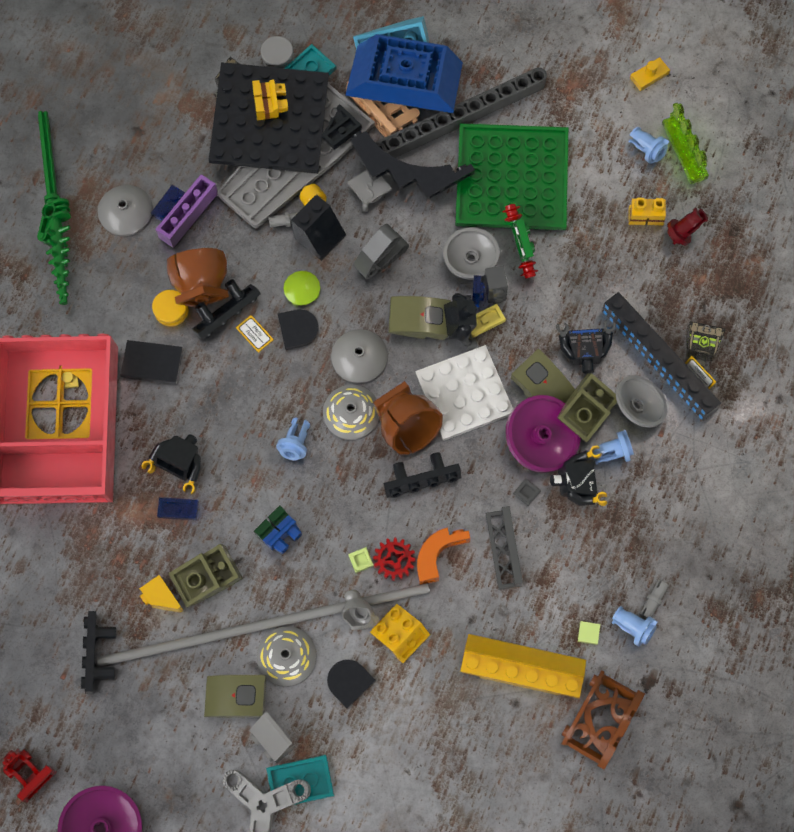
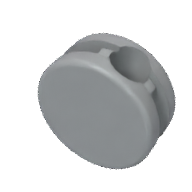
M273 36L263 42L260 53L265 67L285 68L294 60L293 46L285 37Z

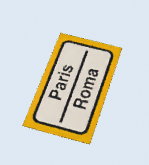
M252 315L235 327L257 352L274 340Z
M693 356L685 362L708 389L716 383Z

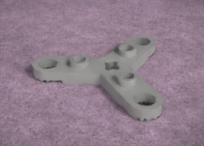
M238 770L227 771L222 780L225 789L229 790L252 811L249 832H271L274 813L307 799L311 793L309 783L303 779L295 780L267 793L262 791ZM232 774L238 778L236 786H232L229 783V778ZM298 784L303 785L305 789L302 796H298L295 792ZM262 802L268 804V806L265 808L266 811H264V809L260 810L259 806L262 805Z

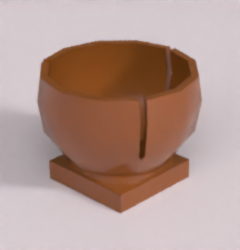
M217 248L190 249L176 253L167 259V274L170 283L181 294L175 297L176 304L195 307L200 302H204L207 306L229 297L228 290L221 289L227 274V260L222 250Z
M405 381L373 402L381 421V434L386 443L398 454H412L423 449L437 436L442 427L443 415L439 408L424 395L412 394L409 385Z

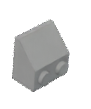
M267 711L250 729L253 733L250 736L257 746L261 744L265 748L263 754L270 762L274 760L278 763L296 748Z

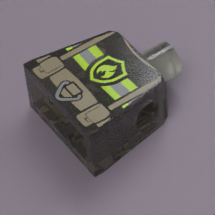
M689 321L686 329V356H693L704 368L706 361L714 360L726 328Z

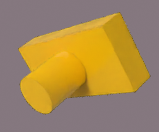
M659 57L654 61H649L646 66L632 73L630 79L642 91L668 75L670 69Z

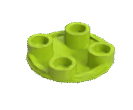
M297 271L289 275L283 287L284 295L294 306L310 304L320 296L319 280L314 274L307 271Z

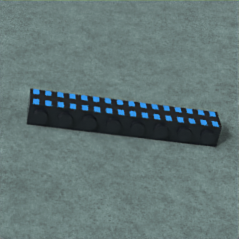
M619 292L604 303L602 312L612 323L614 320L616 327L702 421L718 410L721 405L718 398Z

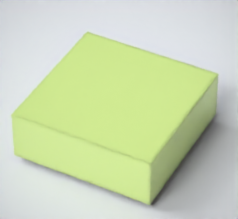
M367 547L348 554L355 573L374 566Z
M580 621L577 642L598 645L600 624Z

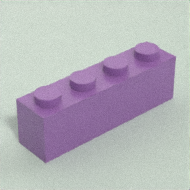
M201 174L155 229L159 239L174 248L217 196L216 184Z

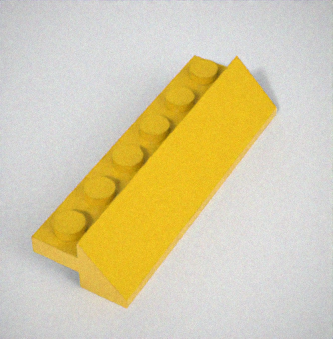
M468 634L460 672L479 676L487 680L579 699L585 676L586 660Z

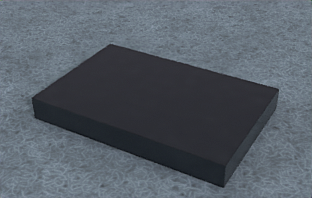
M127 340L120 376L123 378L177 384L183 347Z

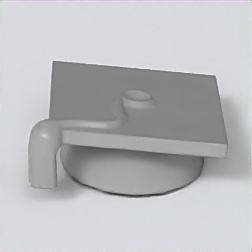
M367 171L362 172L347 182L363 202L362 210L364 212L369 211L368 204L378 201L384 194L392 190L383 177L372 181Z

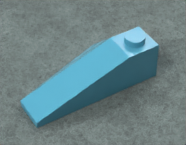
M424 16L353 36L356 50L360 43L376 34L429 43Z

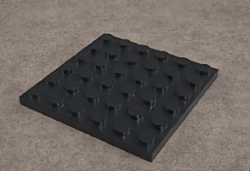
M221 62L209 163L318 174L329 73ZM274 79L275 84L285 83L286 96H277V100L287 99L288 111L279 113L278 118L257 121L252 81L260 80V83H266Z

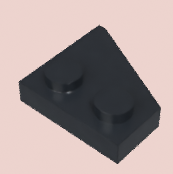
M340 104L336 108L335 116L331 117L329 126L322 134L323 140L334 150L350 139L355 133L362 130V125Z

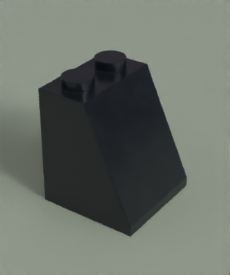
M317 194L291 219L294 238L321 261L346 236L331 206Z

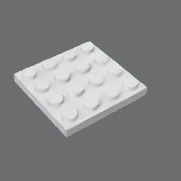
M486 345L415 371L424 396L432 401L443 415L442 427L439 430L443 441L506 418L513 410Z

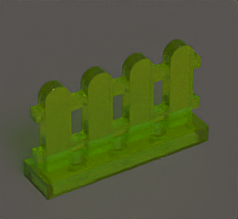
M674 103L673 112L670 113L669 118L662 121V125L690 184H694L708 179L709 174L705 168L707 167V156L705 151H701L699 148L698 136L696 134L693 135L691 132L692 125L690 120L684 117L683 105L681 103Z

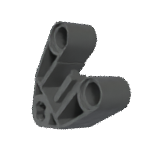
M384 224L361 250L354 262V267L366 279H369L383 271L405 253L409 248V244L389 224Z

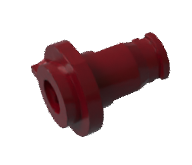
M695 207L693 212L687 214L681 220L672 219L668 222L667 231L673 240V244L684 246L690 244L691 235L704 222L708 221L707 214L701 208L698 211Z

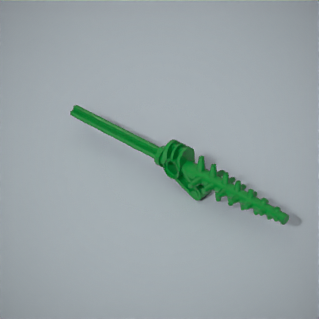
M39 111L38 122L47 195L44 196L45 205L42 208V218L37 239L46 245L52 246L51 249L46 251L47 255L51 254L54 257L48 263L55 267L51 274H54L57 278L54 284H57L58 291L56 293L59 295V304L67 305V297L69 296L67 286L69 282L66 281V277L70 272L65 270V267H68L67 263L70 260L64 257H68L67 252L70 251L66 243L70 240V237L63 238V233L71 229L70 225L62 227V223L71 218L69 213L70 204L69 200L61 198L57 194L48 112Z

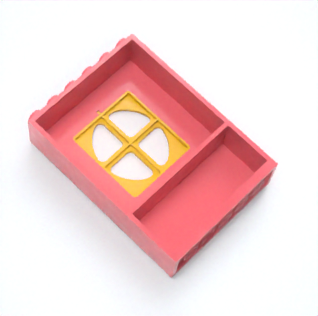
M101 333L97 336L79 334L75 337L67 334H61L59 337H52L51 335H41L40 337L22 335L21 338L5 335L0 338V504L113 502L118 346L108 334ZM71 372L72 375L78 377L84 383L88 392L86 400L64 399L65 382L62 380L63 373ZM57 375L56 400L34 401L33 394L38 385L48 376ZM68 407L88 408L87 415L82 424L73 432L64 434V409ZM34 408L56 409V426L53 434L43 432L36 425L32 416Z

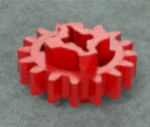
M394 537L393 542H390L387 538V544L384 545L380 542L381 549L375 548V553L378 556H373V560L378 562L374 564V567L380 568L378 570L379 575L385 573L384 579L391 576L392 581H395V578L398 576L400 580H403V574L409 576L408 569L414 570V566L411 563H415L416 558L411 556L415 554V551H409L411 545L407 544L405 546L404 539L399 543L396 537ZM394 547L401 548L403 551H398ZM387 550L388 553L386 557H383V559H381L383 553ZM395 556L398 558V562L394 563L391 557ZM408 559L406 566L402 569V563ZM390 567L394 569V571H389L386 568Z

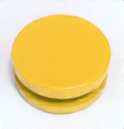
M164 290L153 300V313L157 321L164 326H177L184 322L188 316V306L178 305L175 302V297L181 295L176 290Z

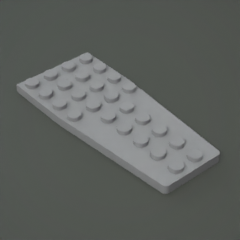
M328 83L323 132L329 126L331 117L335 116L336 108L339 104L362 125V130H360L362 133L364 131L369 132L375 126V121ZM322 137L318 174L239 166L217 191L218 197L253 228H258L268 220V216H273L301 193L303 187L312 184L336 164L352 148L351 141L348 139L334 150Z

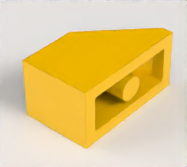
M160 575L139 588L143 593L140 597L145 605L150 604L156 609L180 613L184 611Z

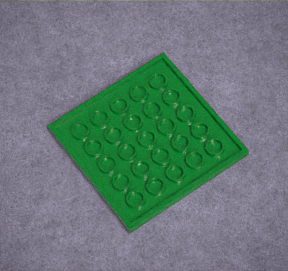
M460 123L458 167L464 164L466 166L472 164L475 172L470 177L457 183L455 226L511 228V222L504 220L507 218V213L502 211L505 210V206L516 204V207L520 206L517 210L518 213L522 214L518 221L524 220V223L528 224L529 229L566 230L569 127Z

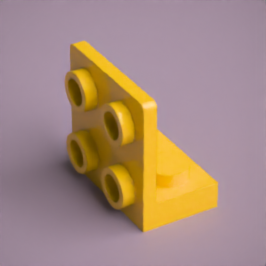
M398 604L370 631L376 639L391 650L401 663H404L430 636L423 624Z

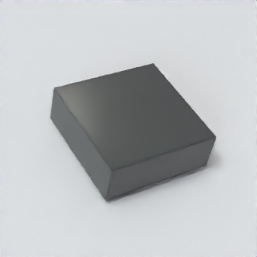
M526 478L513 494L529 506L541 490Z

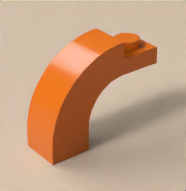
M448 527L443 528L432 534L424 542L417 559V574L420 585L439 581L436 566L439 554L448 547L469 543V530L459 529L449 535Z

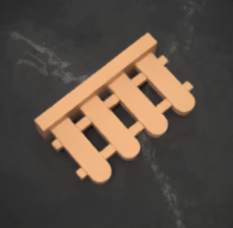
M349 96L362 112L375 121V127L384 138L396 133V131L403 130V127L410 123L416 124L418 122L417 119L419 118L420 111L417 108L409 110L406 105L387 103L383 106L381 101ZM400 110L403 112V114L399 115L396 118L392 116L394 113Z

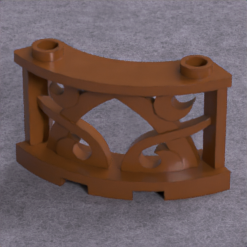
M601 670L599 676L594 674L589 683L592 688L572 725H566L562 736L565 738L561 744L567 745L597 762V766L605 770L645 693L639 690L634 692L604 675L605 672ZM600 685L606 687V693H600ZM608 689L614 692L613 697H609ZM595 694L598 700L589 703L592 695ZM611 704V716L619 724L618 728L605 726L595 732L591 711L600 706ZM615 704L618 705L617 710H623L622 715L615 713ZM584 712L585 724H577L581 715ZM576 730L583 732L579 739H584L589 735L590 740L587 744L584 745L572 738ZM607 731L610 733V739L608 740L604 739V735L600 739L598 737L602 732ZM593 743L601 754L592 750L589 746Z

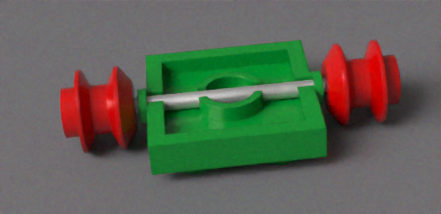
M516 204L505 206V210L502 212L507 213V218L504 220L512 224L511 229L519 257L524 262L518 267L523 269V273L520 276H525V279L536 276L535 272H538L533 267L536 262L528 261L534 256L535 247L533 242L529 241L528 234H530L528 224H525L524 220L518 221L522 217V214H519L517 211L520 206L516 207Z

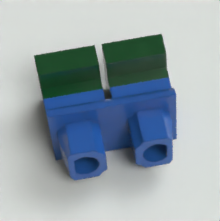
M281 505L268 516V520L265 519L254 530L255 536L272 551L275 549L281 554H284L289 548V545L283 541L288 535L294 541L302 536L296 521L286 513Z

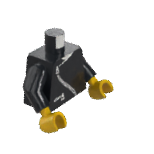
M189 434L185 440L179 436H173L170 440L157 443L149 455V461L142 463V469L145 470L150 464L148 469L150 474L155 471V466L184 481L188 479L189 482L184 484L183 491L186 492V488L192 486L191 495L194 494L196 491L194 482H197L201 470V456L198 454V447L195 445L197 438Z
M597 445L591 447L590 452L583 451L571 456L558 469V475L550 476L551 486H560L561 495L579 506L595 505V503H598L600 506L607 504V501H600V498L607 497V494L605 492H597L594 462L590 460V457L598 459L602 456V453L598 455L593 454L595 449L600 448Z

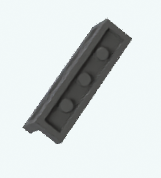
M510 506L502 507L501 511L487 512L486 519L498 590L522 587L523 580ZM502 516L503 523L499 529L491 523V517ZM498 533L506 538L503 547L495 543L494 539ZM501 552L509 556V562L506 566L498 562V556ZM505 571L512 575L513 583L502 584L501 576Z

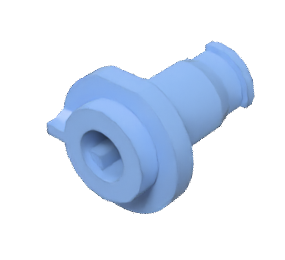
M640 127L634 128L629 136L633 137V139H630L628 142L633 143L639 150L645 153V161L649 164L659 162L667 153L670 141L665 137L660 136L656 139L649 133L642 131Z
M297 417L292 419V425L287 432L286 438L279 439L276 445L277 450L284 458L293 461L306 456L307 448L303 444L307 436V430L310 427V423L304 420L299 436H294L298 426Z
M626 430L617 432L618 439L599 445V449L593 451L594 455L602 453L600 458H594L596 465L600 462H608L624 457L626 462L631 461L630 456L634 455Z
M622 606L617 609L612 618V624H617L622 630L635 637L634 644L638 647L642 643L646 645L650 641L658 623L651 616L644 620L634 613L624 610Z

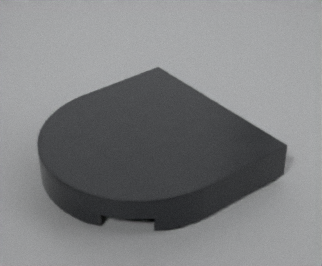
M297 309L278 313L285 350L309 345L316 338L319 332V325L316 317L311 312Z
M354 660L337 662L332 666L327 677L331 693L346 709L376 682L370 673Z

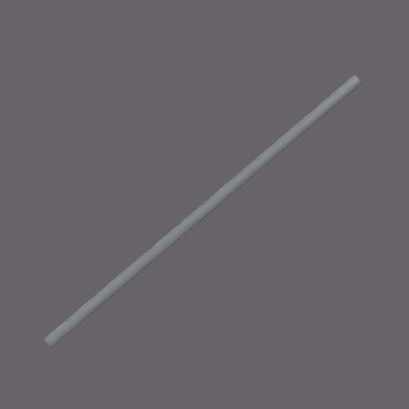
M428 583L363 597V599L373 606L430 593ZM347 601L97 657L98 667L342 613Z

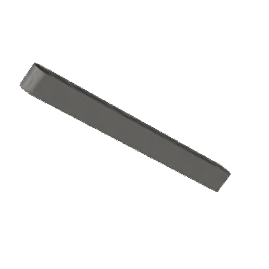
M534 68L455 105L453 113L441 111L375 143L392 157L401 156L459 129L460 123H472L544 89L547 72L543 68ZM408 137H413L414 139H413V140H408L407 138H408Z

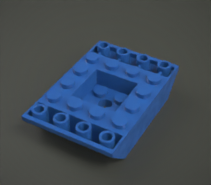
M376 34L357 46L345 96L453 113L463 62L446 45Z

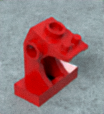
M17 748L15 751L11 750L3 758V772L11 779L15 777L23 785L24 788L16 796L22 802L27 803L57 772L48 765L40 771L30 760L32 756L25 749L20 751ZM26 764L33 771L27 779L19 773Z

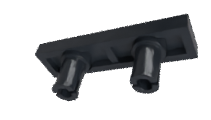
M234 279L227 281L225 287L232 296L228 302L213 313H211L204 302H200L195 306L203 321L192 328L194 333L201 339L209 337L216 328L225 325L229 318L239 314L247 304L256 301L257 297L261 294L258 288L250 284L241 291Z
M436 452L430 455L433 470L408 477L403 462L393 464V470L396 480L383 483L386 497L395 498L403 493H414L422 488H433L441 483L455 482L461 478L459 463L445 467L441 453Z
M88 611V617H84V629H87V636H83V649H86V656H82V669H85V677H81V689H85V694H93L94 681L96 679H114L115 667H96L95 644L98 639H116V627H98L96 625V611Z

